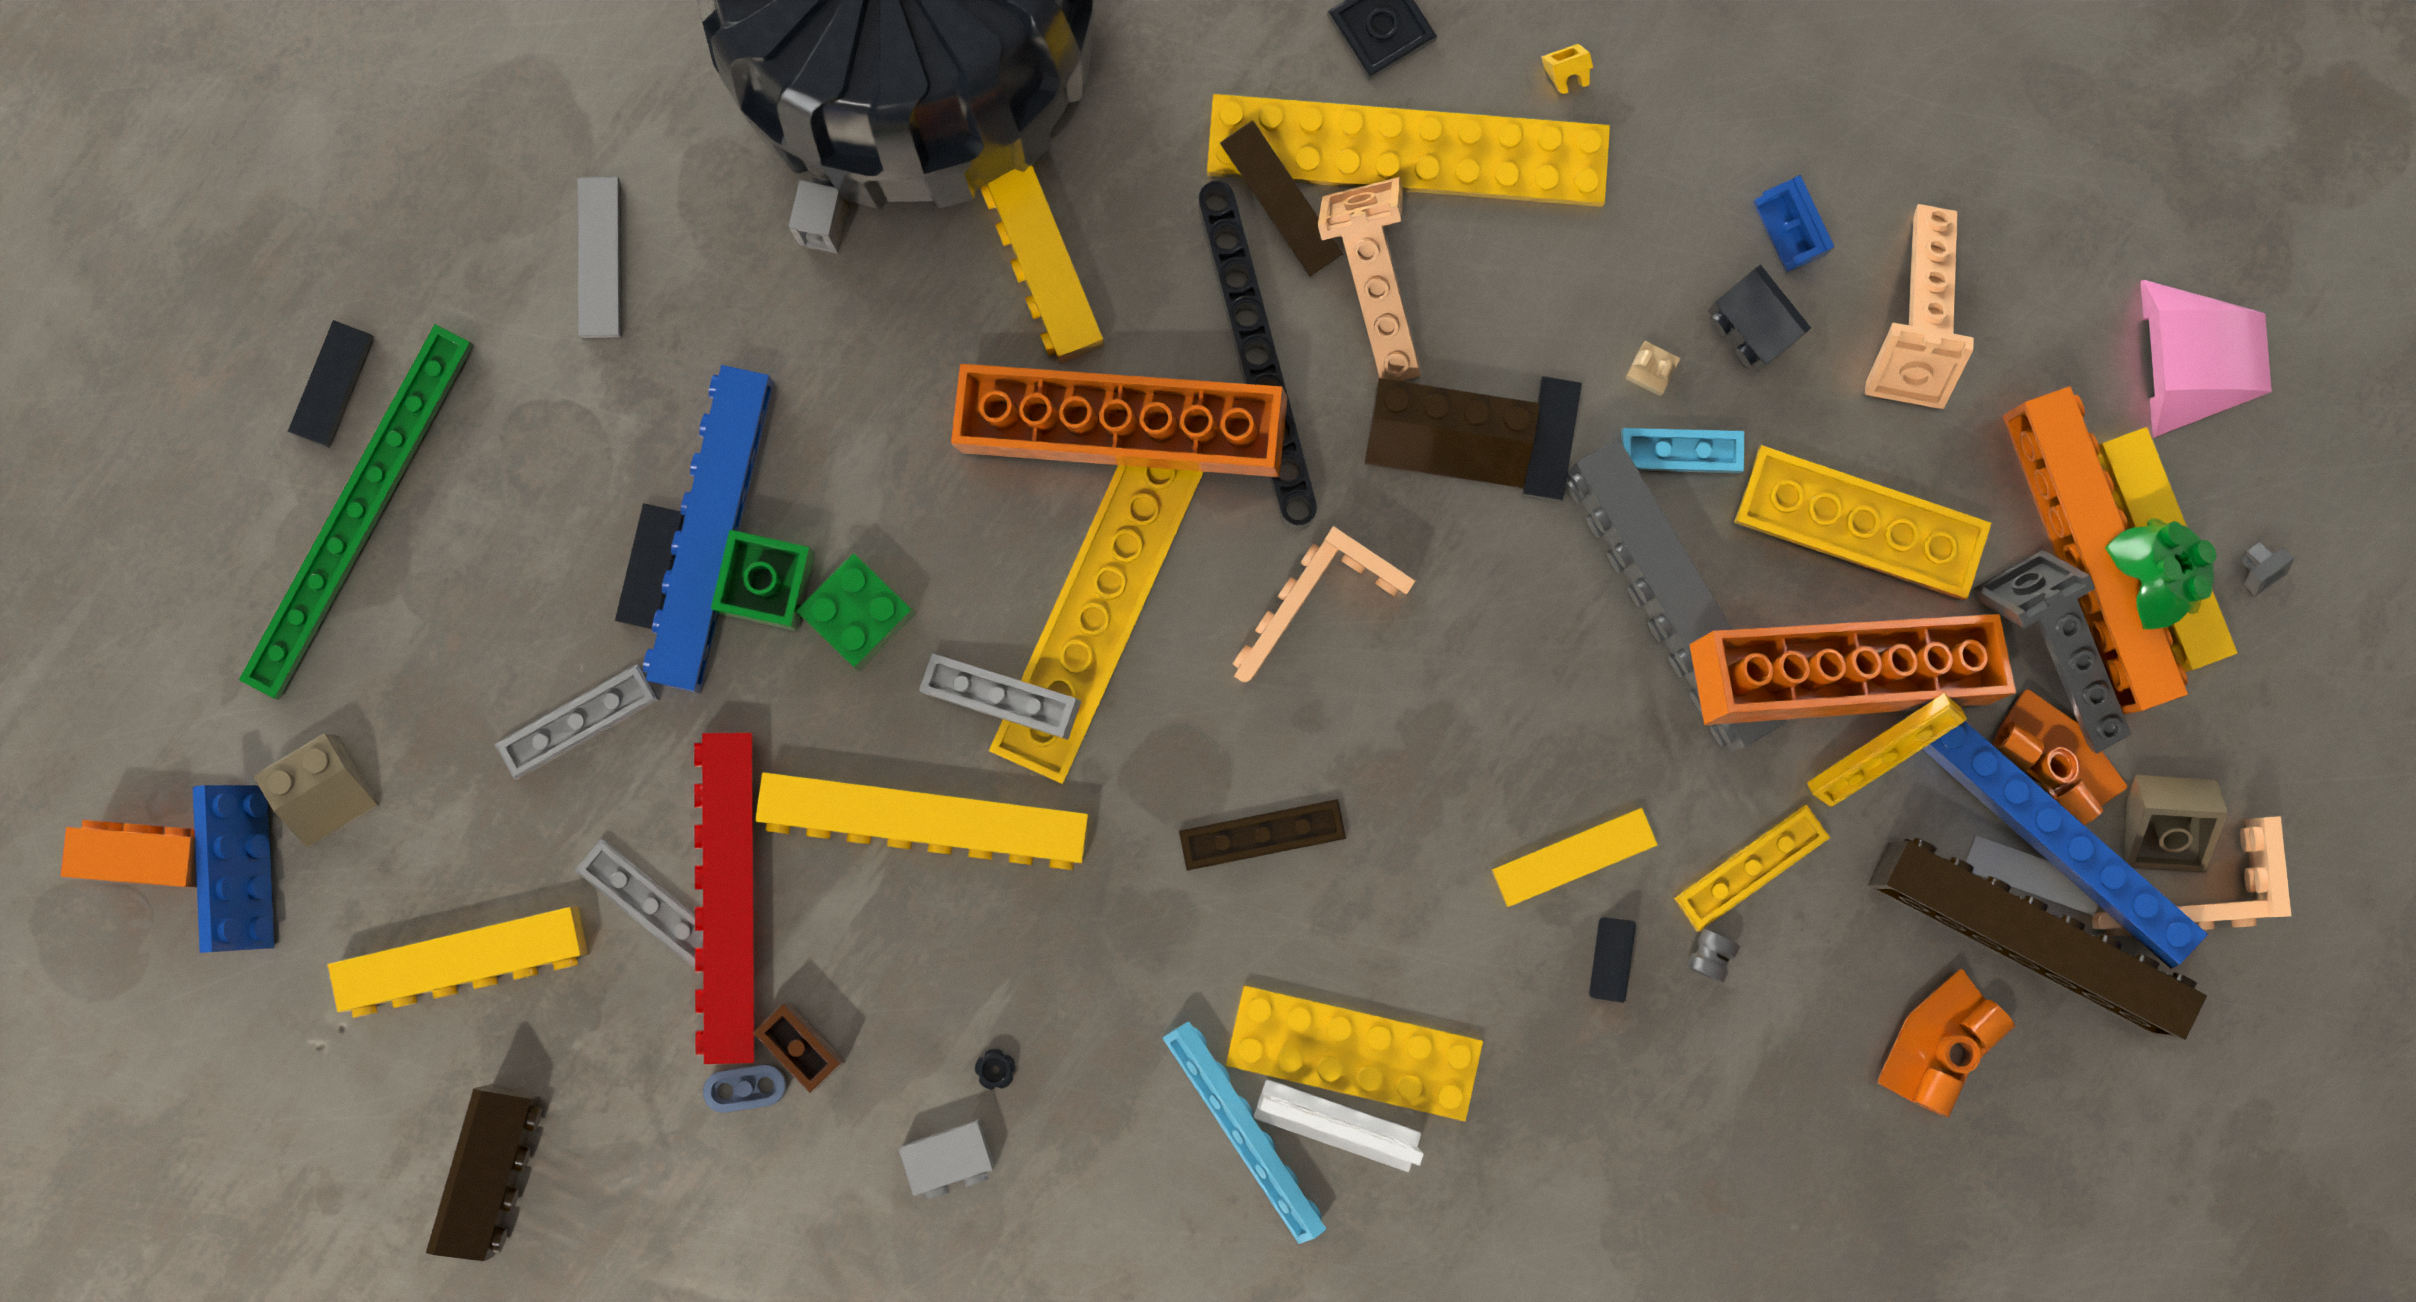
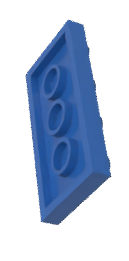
M258 785L193 786L200 953L274 948L268 801Z

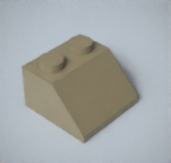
M324 733L253 776L273 811L307 848L379 806L341 739L336 735Z
M2135 775L2125 804L2124 861L2132 868L2206 872L2228 814L2217 780Z

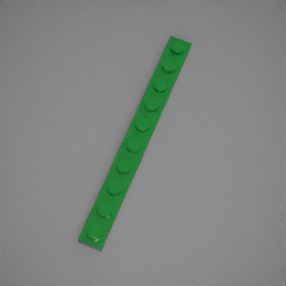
M434 324L242 672L239 681L273 699H280L474 345L471 342Z

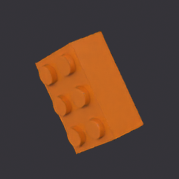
M82 820L81 828L66 827L60 877L197 887L194 829L165 827L164 831V826L124 823L123 825V823Z

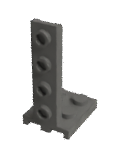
M2041 550L1973 588L1980 603L2020 627L2026 628L2035 622L2038 623L2085 741L2094 753L2097 754L2131 735L2078 601V598L2095 589L2089 574Z

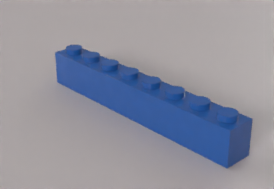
M721 365L719 375L714 374L712 376L708 394L709 398L713 399L710 414L704 413L699 429V436L704 439L700 453H694L690 466V476H694L691 492L686 491L684 493L680 513L685 516L682 531L677 530L672 541L671 554L676 555L673 569L667 570L663 578L662 593L666 594L663 610L658 609L653 620L652 632L656 633L657 636L654 648L647 650L643 662V672L647 673L646 681L653 684L701 693L719 614L711 610V605L729 529L739 531L774 386V381L769 375Z
M1966 721L1922 749L2170 969L2179 966L2208 935Z

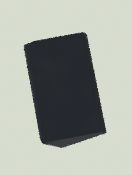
M1606 917L1600 918L1589 990L1590 997L1620 1003L1626 1001L1636 929L1635 921Z

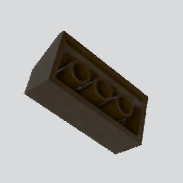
M1379 378L1375 391L1364 465L1523 489L1535 439L1540 403Z
M496 1084L473 1088L426 1250L427 1254L486 1261L494 1257L495 1252L500 1253L502 1251L508 1231L506 1228H502L506 1213H511L514 1210L519 1195V1188L514 1187L518 1172H524L530 1157L531 1149L526 1147L530 1131H536L542 1115V1108L537 1107L540 1096Z

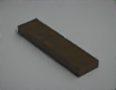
M1253 120L1220 142L1310 277L1343 255L1333 238L1321 239L1318 228L1319 217Z
M1338 799L1179 831L1187 871L1346 839Z

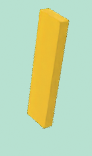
M1943 693L1808 781L1807 784L1813 795L1829 807H1833L1965 722L1967 717L1962 708Z
M1807 804L1803 805L1673 899L1695 930L1699 932L1827 841L1830 836Z
M1639 808L1491 869V872L1506 907H1510L1648 850L1658 844L1643 809Z

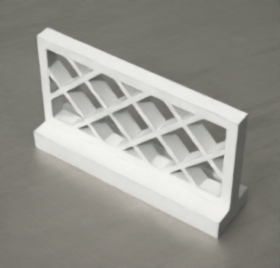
M1267 1078L1253 1115L1254 1119L1409 1172L1412 1163L1420 1166L1424 1154L1417 1147L1422 1134L1419 1131Z

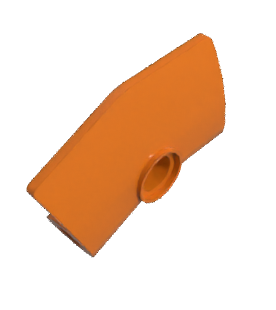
M2029 689L2020 694L2000 726L1992 745L2085 826L2097 818L2104 811L2102 806L2127 788V784L2102 751L2096 754L2088 747L2077 722Z
M1959 969L1908 1015L1877 1082L1903 1098L1933 1113L1949 1118L1969 1072L1978 1066L1981 1057L2015 1027V1024L1997 1003L1992 1000H1986L1965 971ZM1956 1043L1962 1046L1965 1053L1964 1060L1957 1066L1952 1063L1949 1055L1951 1047Z

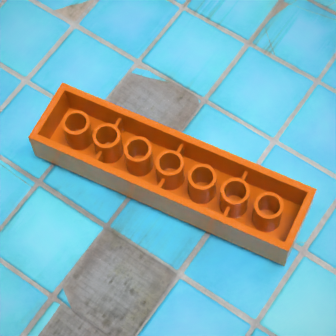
M960 364L951 444L961 453L1280 477L1288 397L1282 386Z
M2069 386L2026 401L2002 415L2055 557L2089 574L2095 589L2078 598V601L2122 712L2125 715L2143 711L2188 695L2185 687L2188 684L2184 668L2180 663H2176L2170 647L2173 646V640L2169 629L2166 627L2143 630L2136 609V596L2142 586L2141 581L2121 572L2105 549L2117 535L2128 530L2129 525L2124 512L2121 509H2117L2113 499V481L2109 473L2102 470L2097 457L2100 453L2097 439L2093 433H2088L2084 423L2085 409L2082 400L2077 394H2073L2072 388Z
M2000 614L1712 631L1689 644L1704 725L1919 710L1943 693L1960 707L1990 705L2016 693Z

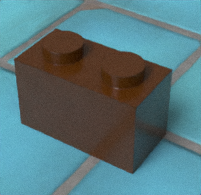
M790 1002L782 1004L753 1032L809 1093L817 1090L846 1062Z

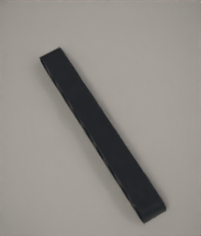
M1220 180L1208 182L1201 188L1199 193V214L1244 384L1282 386L1288 397L1235 194L1226 182ZM1213 195H1220L1226 199L1228 204L1224 209L1214 211L1205 202ZM1230 233L1236 237L1238 243L1233 248L1224 249L1218 246L1215 240L1220 234ZM1233 271H1240L1247 276L1248 282L1242 287H1233L1227 283L1225 278ZM1243 309H1250L1257 314L1258 320L1251 326H1244L1237 321L1236 314ZM1253 347H1260L1267 352L1268 359L1262 364L1255 365L1248 361L1246 357L1247 351ZM1288 398L1285 427L1289 432V436L1283 441L1281 464L1284 462L1293 463L1297 466L1299 475L1292 481H1285L1280 477H1269L1282 523L1287 528L1297 531L1311 525L1317 511V505ZM1293 501L1304 502L1309 508V515L1302 520L1291 518L1287 513L1289 503Z

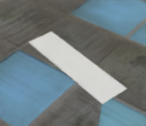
M1975 835L1966 861L1974 867L1972 873L1986 878L1988 876L1995 877L2014 888L2093 916L2096 913L2098 904L2049 861Z

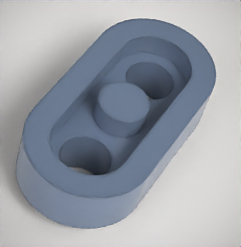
M771 1064L723 1070L712 1074L706 1080L703 1087V1097L706 1104L712 1110L721 1113L770 1106L780 1101L785 1095L787 1079L780 1068ZM763 1077L772 1079L774 1087L771 1092H764L760 1088V1081ZM723 1083H727L733 1088V1094L728 1099L723 1098L719 1093V1088Z

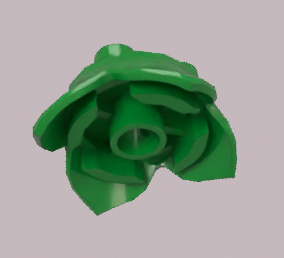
M2151 518L2147 521V526L2125 530L2105 547L2121 572L2141 581L2142 586L2136 596V609L2143 630L2166 628L2180 621L2187 613H2198L2202 600L2209 598L2212 594L2214 582L2213 562H2215L2217 557L2215 547L2211 542L2201 540L2190 528L2176 521L2167 524L2160 519Z

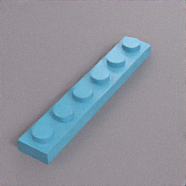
M1188 1021L1162 1037L1298 1244L1315 1239L1327 1230L1321 1221L1322 1216L1317 1206L1312 1201L1307 1200L1298 1187L1299 1181L1296 1174L1291 1168L1283 1164L1275 1152L1274 1141L1266 1132L1261 1131L1252 1117L1253 1112L1250 1105L1244 1098L1237 1095L1229 1083L1230 1077L1227 1070L1222 1064L1216 1062L1208 1051L1207 1042L1203 1034L1197 1028L1192 1027Z

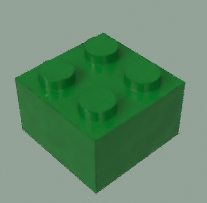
M729 529L711 610L725 616L797 631L801 615L796 610L805 600L815 552L807 546Z
M854 553L796 610L859 672L916 615Z

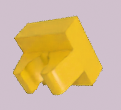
M1576 44L1541 56L1545 72L1551 78L1556 89L1562 94L1568 93L1566 82L1571 75H1577L1578 83L1582 87L1589 85L1590 69L1594 67L1590 52L1581 45Z

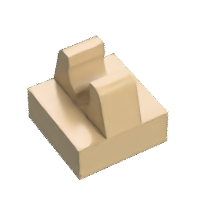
M1644 341L1625 379L1661 396L1681 358Z

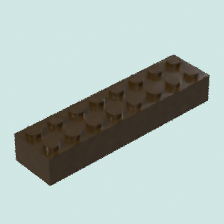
M1915 837L1913 841L1904 839V841L1889 842L1868 884L1869 887L2158 1037L2186 1040L2207 998L2206 994L2195 989L2197 982L2176 972L2170 975L2159 971L2160 963L2140 953H2136L2134 956L2121 951L2123 944L2107 935L2099 934L2097 937L2084 932L2083 930L2086 926L2084 923L2068 915L2062 914L2060 918L2046 912L2049 906L2034 897L2025 895L2024 898L2009 893L2011 886L1995 877L1988 876L1985 879L1972 873L1974 870L1972 865L1956 857H1951L1948 860L1936 855L1937 847L1922 839Z

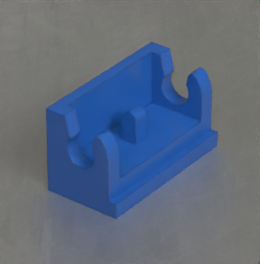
M1801 175L1763 192V196L1753 201L1786 273L1826 256L1835 247Z

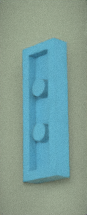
M1623 428L1621 430V443L1638 471L1742 473L1744 471V431Z

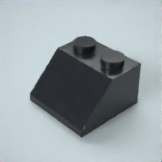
M1761 264L1720 297L1708 310L1712 315L1710 321L1714 328L1722 336L1728 335L1737 346L1735 352L1738 358L1748 368L1753 366L1757 373L1793 346L1811 329L1810 325Z

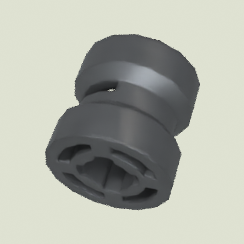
M1702 929L1698 938L1700 946L1697 953L1690 956L1686 967L1717 982L1724 983L1728 975V962L1736 957L1740 945L1716 933Z

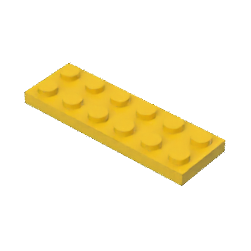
M1763 445L1758 448L1734 521L1735 524L1963 601L1968 599L1992 524L1991 522Z
M1243 985L1225 1066L1466 1122L1483 1041Z

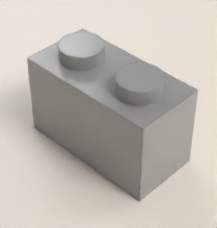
M813 177L811 182L799 180L788 227L800 246L838 254L849 207L830 180Z
M980 1119L898 1148L913 1196L924 1193L926 1200L948 1193L947 1185L963 1180L965 1187L989 1179L987 1172L995 1167Z

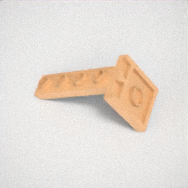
M1400 177L1322 196L1318 228L1322 240L1342 236L1379 377L1396 381L1421 376L1418 357L1383 227L1402 220L1403 189Z
M1921 204L1917 205L1913 218L1909 325L1892 323L1865 382V395L1939 409L1945 408L1973 352L1974 343L1973 337L1953 334L1957 211Z
M1333 526L1322 545L1319 547L1313 543L1300 562L1306 569L1298 581L1290 577L1281 590L1278 598L1284 602L1276 614L1268 610L1255 631L1261 634L1253 648L1245 645L1233 662V665L1239 668L1234 677L1242 682H1248L1254 678L1339 550L1345 554L1341 559L1343 563L1361 575L1365 569H1368L1379 577L1375 584L1396 597L1399 591L1407 595L1415 580Z
M2281 816L2245 819V827L2240 830L2241 847L2243 852H2248L2250 866L2244 872L2245 886L2247 892L2253 894V901L2177 906L2203 930L2215 929L2214 921L2231 920V928L2257 926L2256 918L2291 916ZM2097 912L2092 917L2093 929H2105V935L2109 937L2131 935L2107 912Z

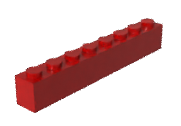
M702 733V743H694V767H702V783H694V808H702V824H694V848L703 849V865H695V890H703V906L695 907V931H703V948H695V973L703 972V989H695V1014H703L704 1030L695 1031L696 1055H704V1064L754 1063L752 733Z

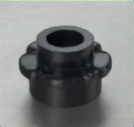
M988 1050L984 1057H980L977 1060L975 1073L979 1075V1082L983 1087L990 1090L995 1089V1087L1003 1089L1013 1081L1012 1073L1016 1069L1015 1062L1010 1055H1004L1002 1050ZM993 1066L999 1067L998 1073L995 1074L992 1072L991 1069Z

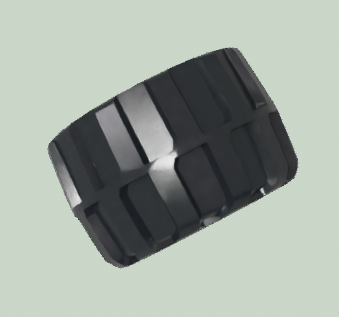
M696 0L713 65L743 116L766 145L793 172L803 173L811 171L824 179L830 180L844 200L882 209L888 202L933 201L938 209L973 200L977 189L1013 169L1025 172L1051 147L1050 132L1067 105L1081 100L1092 67L1094 0Z

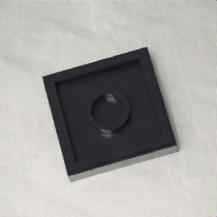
M1345 0L1327 12V16L1369 81L1436 41L1437 35L1414 0Z

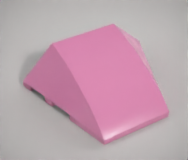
M2147 280L2140 281L2143 319L2149 320L2155 390V396L2150 399L2153 438L2272 392L2265 313Z

